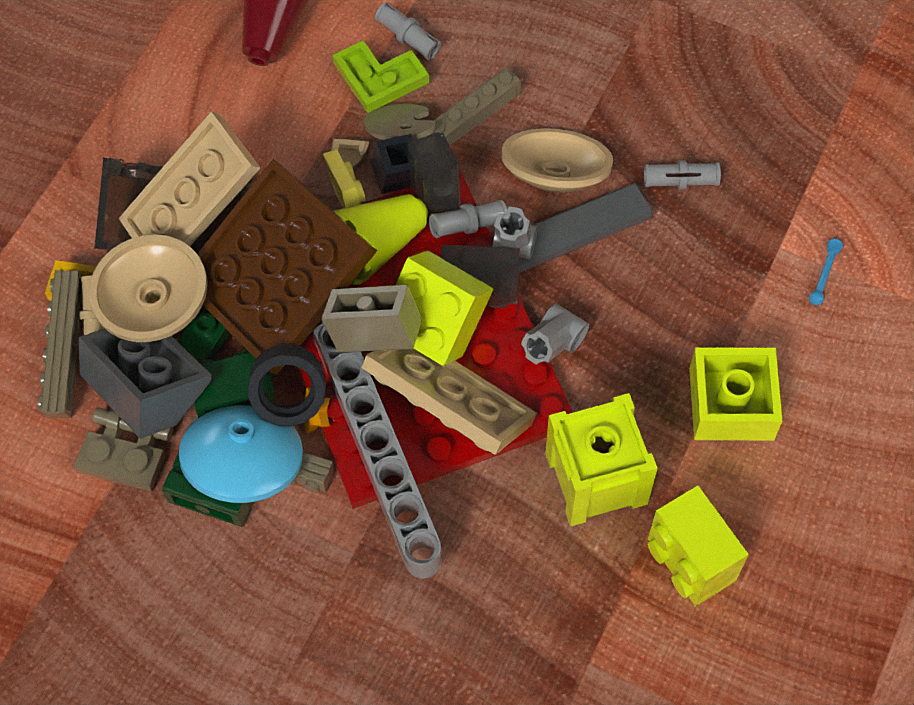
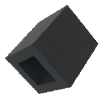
M412 134L376 141L370 162L381 194L417 185L423 166Z

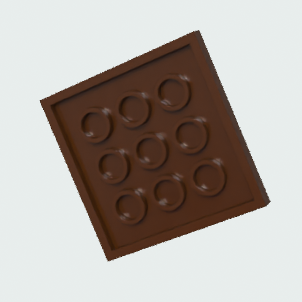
M273 159L197 253L207 275V293L203 306L255 358L268 348L282 344L301 346L322 320L331 290L348 288L378 250L283 165ZM284 365L273 367L269 372L277 375Z

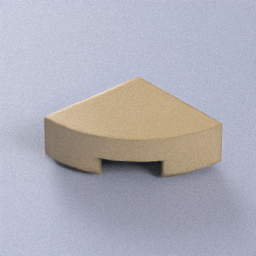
M333 138L331 151L338 150L343 162L350 161L354 171L366 160L370 144L369 141Z

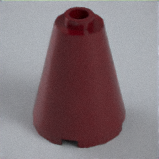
M243 0L242 52L248 57L249 62L258 66H267L268 63L276 62L309 0Z

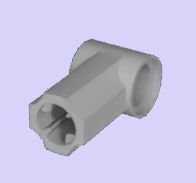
M509 206L506 211L497 214L492 251L530 260L536 242L538 227L530 225V220L524 216L523 209Z
M554 304L547 311L541 323L525 334L521 343L526 353L525 357L537 365L539 362L551 361L564 350L570 353L574 352L585 338L590 324L559 304Z

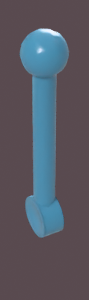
M838 239L829 240L826 246L828 255L815 291L809 295V301L813 305L818 306L824 301L822 292L834 258L841 252L843 247L842 242Z

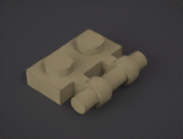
M96 408L93 414V422L105 425V431L103 435L87 432L74 464V469L79 474L152 492L166 457L162 449L154 448L153 446L156 438L170 441L173 435V427L142 439L138 438L137 443L121 440L120 436L123 430L133 431L114 410Z

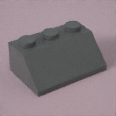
M104 328L79 337L80 375L140 439L176 426L211 382V374L172 336L152 342H132L118 338Z

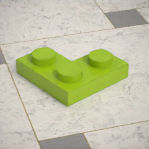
M364 40L332 55L333 64L367 113L430 83L428 72L412 50L380 65Z

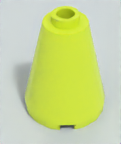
M406 194L334 210L338 216L378 250L353 280L352 284L356 285L367 281L426 227L428 211L422 200L415 198L413 195Z

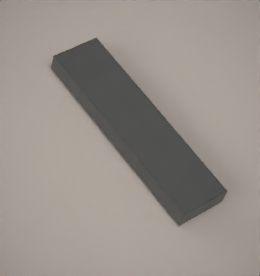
M636 183L534 224L533 226H537L538 230L531 259L508 255L519 274L652 218L653 211Z

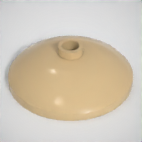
M531 129L516 133L504 142L501 154L504 165L515 177L538 189L558 193L573 192L593 187L610 175L613 166V156L602 143L586 135L561 129Z
M143 235L117 245L101 259L90 280L89 301L99 323L116 337L132 342L157 341L179 332L196 317L205 301L207 275L201 259L186 243L165 235ZM156 297H159V298H160V299H159L157 302H155V303H151V304L149 303L153 298H156Z

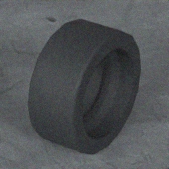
M282 344L268 348L256 358L250 369L247 394L252 408L262 419L274 425L290 427L305 423L317 414L324 402L326 377L321 362L312 352L297 345ZM284 364L294 365L303 369L309 375L311 381L309 395L301 403L294 405H280L269 400L262 387L263 379L267 372L273 367Z

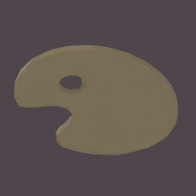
M400 103L385 105L366 114L363 120L366 131L375 138L382 140L412 134L413 140L426 137L436 130L435 121L419 120L429 115V109L417 104Z

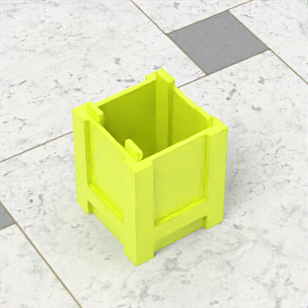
M630 393L613 397V402L570 414L562 411L549 415L545 455L550 468L554 467L566 501L565 513L570 527L585 523L589 517L627 506L635 509L648 505L658 468L652 453L648 454L634 418L635 407ZM612 443L608 453H600L593 449Z

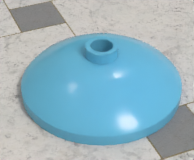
M251 405L226 406L202 415L185 431L179 446L180 467L188 482L198 491L211 498L232 503L255 502L278 494L296 478L301 468L303 457L302 442L296 429L293 426L274 425L262 419Z

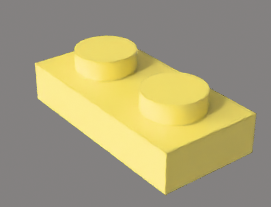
M338 150L324 153L323 156L330 184L342 209L365 202L366 199L360 180H356L350 161L343 162Z

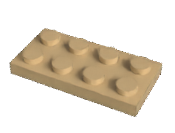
M211 111L118 219L131 238L143 235H165L179 239L191 246L259 171L260 166L222 115Z
M415 349L372 351L366 355L361 367L373 375L379 383L390 386L405 396L413 405L422 407L439 418L445 426L456 429L471 439L477 447L494 455L527 430L537 415L535 411L458 362L453 361L442 366Z

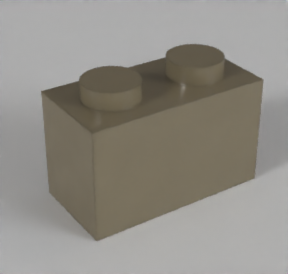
M408 285L332 289L322 321L338 352L414 349L422 317Z

